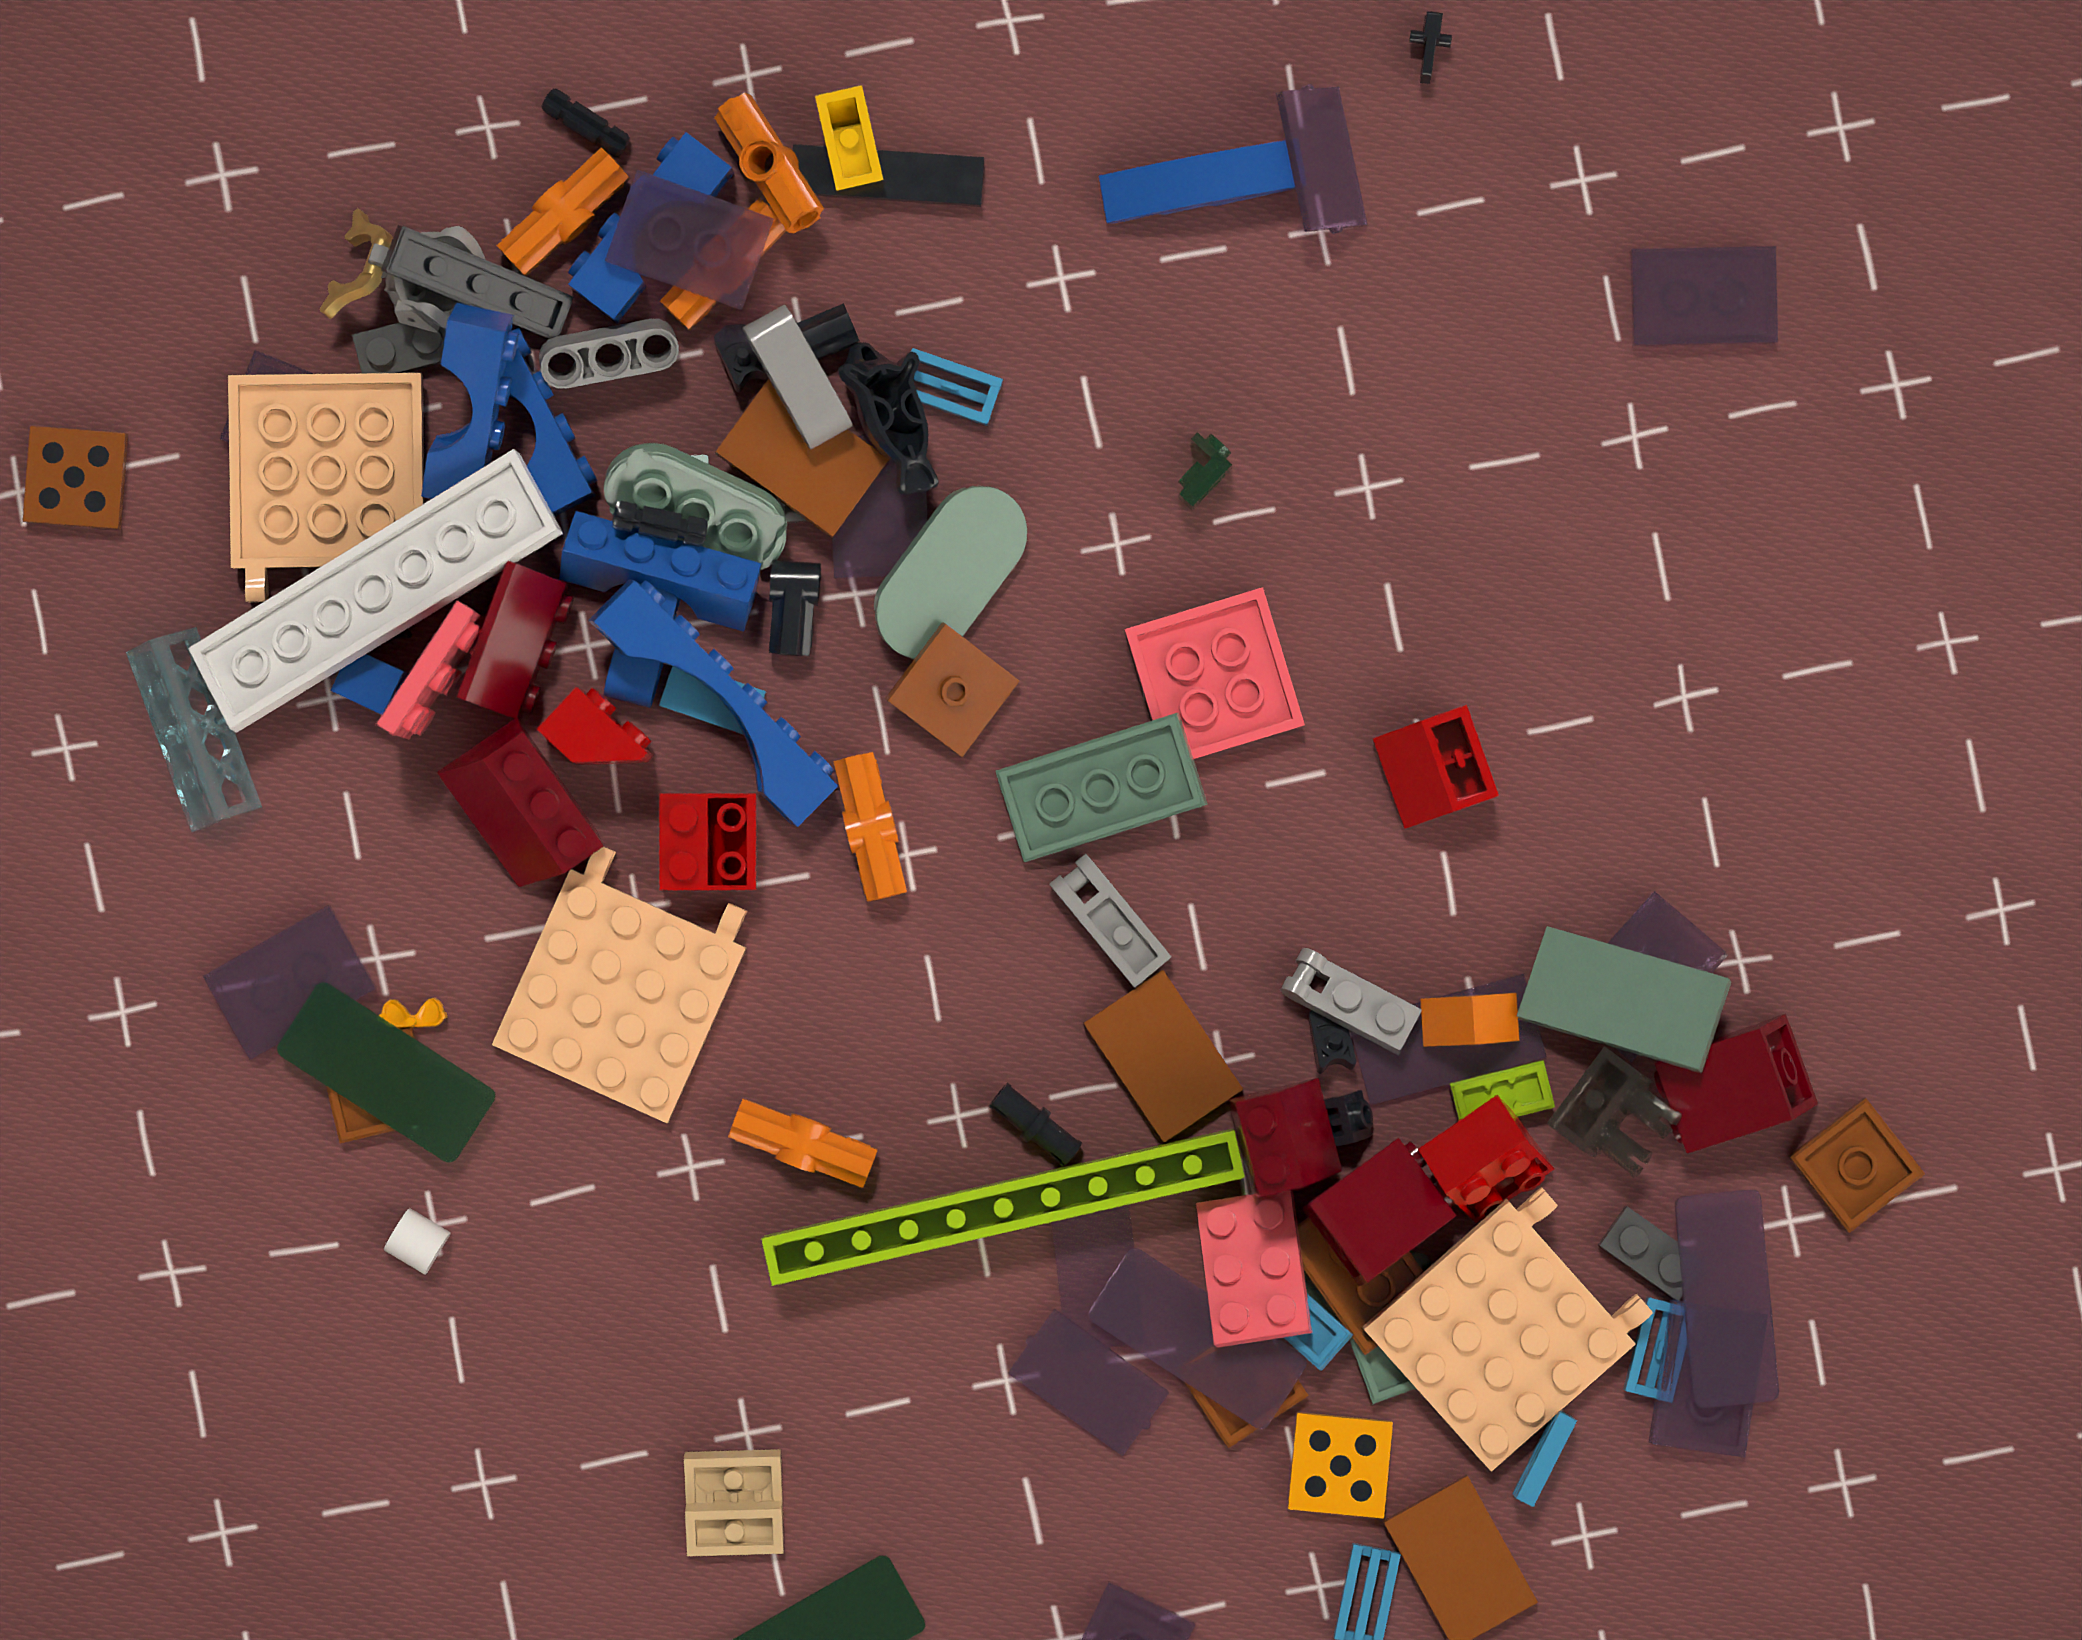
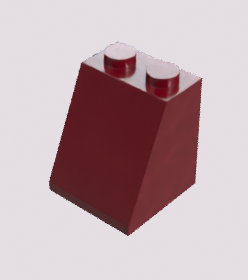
M1786 1014L1713 1039L1702 1073L1659 1060L1654 1063L1657 1069L1654 1073L1657 1090L1663 1098H1667L1673 1114L1670 1120L1672 1132L1675 1139L1680 1144L1683 1143L1687 1154L1794 1120L1818 1104Z
M1319 1078L1234 1097L1228 1100L1251 1193L1262 1197L1305 1187L1342 1171Z
M1399 1137L1302 1208L1358 1286L1371 1281L1456 1216L1450 1208L1456 1203L1445 1194L1438 1181L1433 1184L1422 1170L1427 1163L1417 1147L1411 1141L1404 1145Z

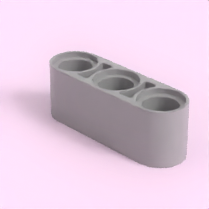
M785 304L742 327L749 344L810 450L853 426L840 399Z
M647 319L551 338L541 347L539 364L542 376L549 385L555 388L566 389L664 370L676 361L679 354V345L673 328L667 322L661 319ZM652 335H662L669 340L667 349L660 354L647 353L643 349V344ZM615 344L622 350V353L615 362L603 363L595 357L597 350L602 345ZM557 353H567L575 361L568 371L556 372L548 366L550 358Z

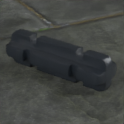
M553 88L547 94L541 106L545 113L556 120L559 118L563 119L562 123L595 145L599 142L602 144L601 147L614 157H619L625 151L630 142V137L626 132L615 125L612 128L609 127L607 120L579 102H570L571 98L559 89Z
M619 501L615 506L612 518V526L615 529L631 532L632 528L639 529L638 534L674 542L677 541V537L683 538V544L697 547L702 546L705 542L708 522L703 518L689 515L688 520L681 519L682 514L648 506H644L643 510L636 509L637 504Z

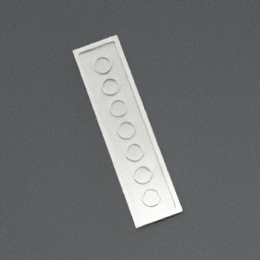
M513 449L188 649L229 729L237 733L503 571L507 561L516 563L562 535L563 532L520 453Z

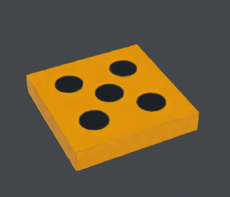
M1296 1412L1287 1508L1290 1510L1384 1518L1393 1422Z

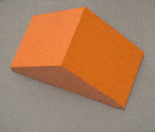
M1517 993L1420 998L1423 1047L1520 1041Z

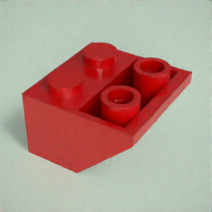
M575 687L537 728L572 763L578 765L648 763L654 757L646 749L652 741L632 722L627 720L621 725L611 715L617 708L593 687L587 693Z
M1467 705L1372 739L1404 829L1499 796Z
M659 793V890H757V794Z
M1498 1094L1418 1149L1445 1194L1475 1223L1486 1218L1506 1199L1509 1201L1521 1192L1531 1191L1538 1187L1544 1181L1545 1176L1555 1169L1513 1110Z

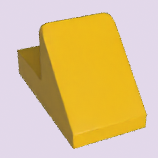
M862 85L815 95L836 191L883 180Z

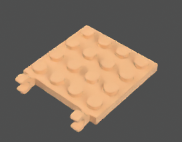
M422 373L228 375L231 568L245 569L246 602H265L269 599L267 568H320L425 503V497H421L424 480Z
M602 847L591 855L584 874L570 869L492 1045L658 1120L669 1123L747 947L734 942L747 910L728 903L716 933L711 932L604 884V878L616 852Z
M1542 1187L1535 1191L1517 1209L1506 1199L1362 1326L1366 1333L1491 1472L1635 1345V1342L1627 1333L1641 1325L1653 1314L1644 1301L1635 1294L1611 1316L1531 1227L1548 1216L1558 1206Z

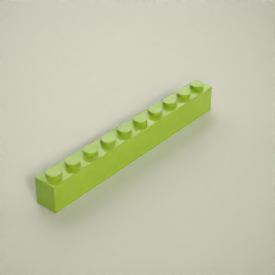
M1232 1128L764 1235L761 1240L771 1284L774 1286L1245 1178L1235 1131Z

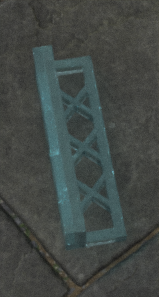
M197 627L148 640L126 652L191 833L208 828L222 820L262 807L236 734L233 730L229 729L188 649L201 641ZM185 642L191 658L188 671L175 663L169 646ZM192 688L205 696L208 707L204 716L191 707L188 696ZM208 733L221 740L224 748L221 761L208 754L205 746ZM225 778L237 784L243 803L230 807L227 806L221 789Z

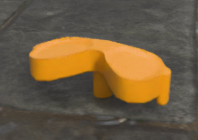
M437 998L427 999L415 1015L410 1014L407 1008L398 1000L390 999L383 1005L382 1012L378 1015V1020L389 1028L434 1027L440 1025L447 1018L443 1004Z

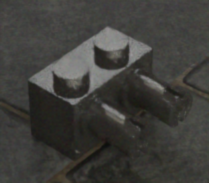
M1604 1046L1546 1124L1590 1156L1596 1157L1603 1152L1635 1178L1644 1168L1636 1163L1632 1156L1648 1164L1653 1153L1650 1150H1646L1620 1130L1622 1121L1626 1116L1632 1114L1659 1134V1137L1665 1139L1673 1129L1662 1122L1661 1118L1664 1117L1676 1126L1682 1114L1672 1109L1649 1091L1653 1080L1617 1053Z

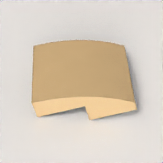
M781 1449L685 1452L687 1556L783 1554Z

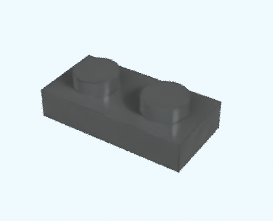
M396 323L353 334L352 337L362 374L407 373L441 364L446 329L439 327L438 332H432L403 323Z
M1626 1205L1598 1244L1677 1301L1680 1300L1706 1263V1261Z

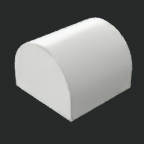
M409 1208L391 1234L384 1247V1251L426 1275L451 1232Z

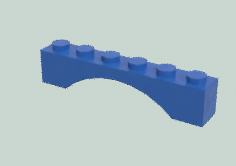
M628 580L588 621L622 655L649 658L672 665L693 676L717 695L734 716L747 740L755 768L757 791L791 825L798 827L838 787L829 777L835 770L816 751L808 756L796 744L801 738L800 734L782 717L775 722L762 709L767 704V701L749 683H746L741 688L729 676L734 668L719 652L712 649L707 654L694 641L700 635L699 632L680 614L673 619L661 607L666 599L647 580L641 585L635 580Z

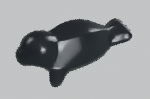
M858 342L849 349L844 365L838 368V374L840 379L854 394L858 417L867 438L881 455L897 465L896 487L901 495L927 492L937 487L939 483L937 475L926 457L929 438L928 424L923 405L914 386V376L920 361L919 356L915 352H909L895 363L879 353L869 343Z

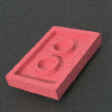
M1288 1190L1262 1197L1249 1194L1196 1203L1214 1345L1218 1348L1312 1333L1293 1191Z

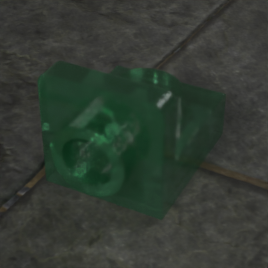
M1197 432L1190 439V444L1209 462L1203 467L1197 461L1178 481L1184 487L1179 493L1178 498L1192 511L1232 469V464L1227 460L1231 454L1230 450L1212 434L1204 439Z

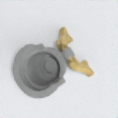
M356 209L353 212L352 227L346 233L345 239L355 247L364 242L371 241L372 246L363 272L354 281L346 284L331 281L328 284L329 295L320 307V311L329 319L333 318L346 304L372 293L379 286L382 278H385L386 288L384 290L388 293L390 300L394 304V312L399 323L432 332H438L439 327L446 329L447 320L456 303L459 302L381 271L393 236L383 227L371 224L368 216L360 209ZM446 227L441 232H421L426 236L486 260L478 242L463 227Z

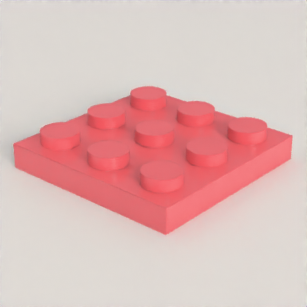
M1263 587L1125 629L1152 721L1179 713L1193 759L1305 725Z
M457 601L377 722V725L392 735L408 740L413 734L421 736L436 714L430 707L438 695L441 693L447 696L460 679L462 671L457 669V666L466 653L473 654L486 618Z

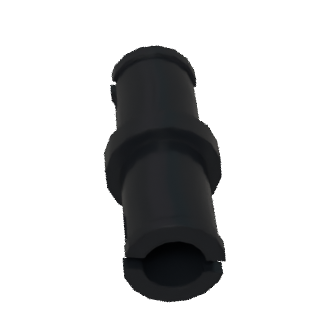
M1007 1082L988 1107L994 1109L1022 1132L1020 1137L1026 1142L1032 1140L1064 1167L1079 1150L1082 1142L1049 1117L1051 1115L1049 1110L1045 1107L1038 1109Z

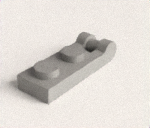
M1084 854L1075 862L1077 867L1064 878L1059 875L1049 885L1135 988L1168 961L1171 955L1090 857ZM1090 881L1099 893L1084 904L1076 895V892Z
M1302 948L1296 959L1298 967L1294 975L1286 977L1280 991L1291 1000L1399 1055L1422 1009L1333 964L1318 952L1309 948ZM1315 975L1327 981L1322 993L1313 990L1309 986Z

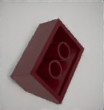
M506 562L457 698L514 719L518 718L519 721H521L524 712L528 714L533 712L541 687L534 685L540 667L549 668L557 647V642L550 639L556 623L565 624L573 604L574 597L567 595L570 588L568 584L514 562Z
M515 718L437 771L439 777L518 887L564 874L604 847L597 830L518 718Z

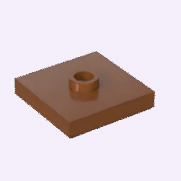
M942 622L885 699L956 754L963 757L1020 680Z

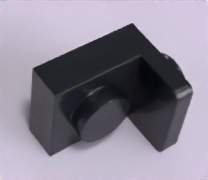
M1362 1090L1324 1098L1336 1146L1356 1143L1372 1136L1373 1113L1370 1104L1364 1100Z

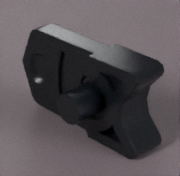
M1427 11L1423 31L1411 30L1409 43L1424 45L1420 83L1430 84L1435 46L1451 47L1452 35L1440 33L1443 13Z
M745 324L726 325L714 336L715 346L737 392H741L745 384L751 379L759 378L766 381L769 379L743 332L742 327L746 326Z
M1311 1010L1308 1020L1317 1072L1322 1074L1328 1066L1333 1064H1340L1349 1070H1353L1357 1060L1349 1029Z

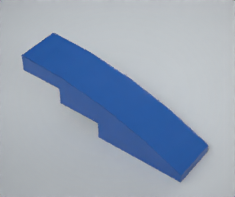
M1296 139L1196 155L1099 175L1106 221L1112 224L1156 214L1167 215L1208 205L1219 206L1304 187Z

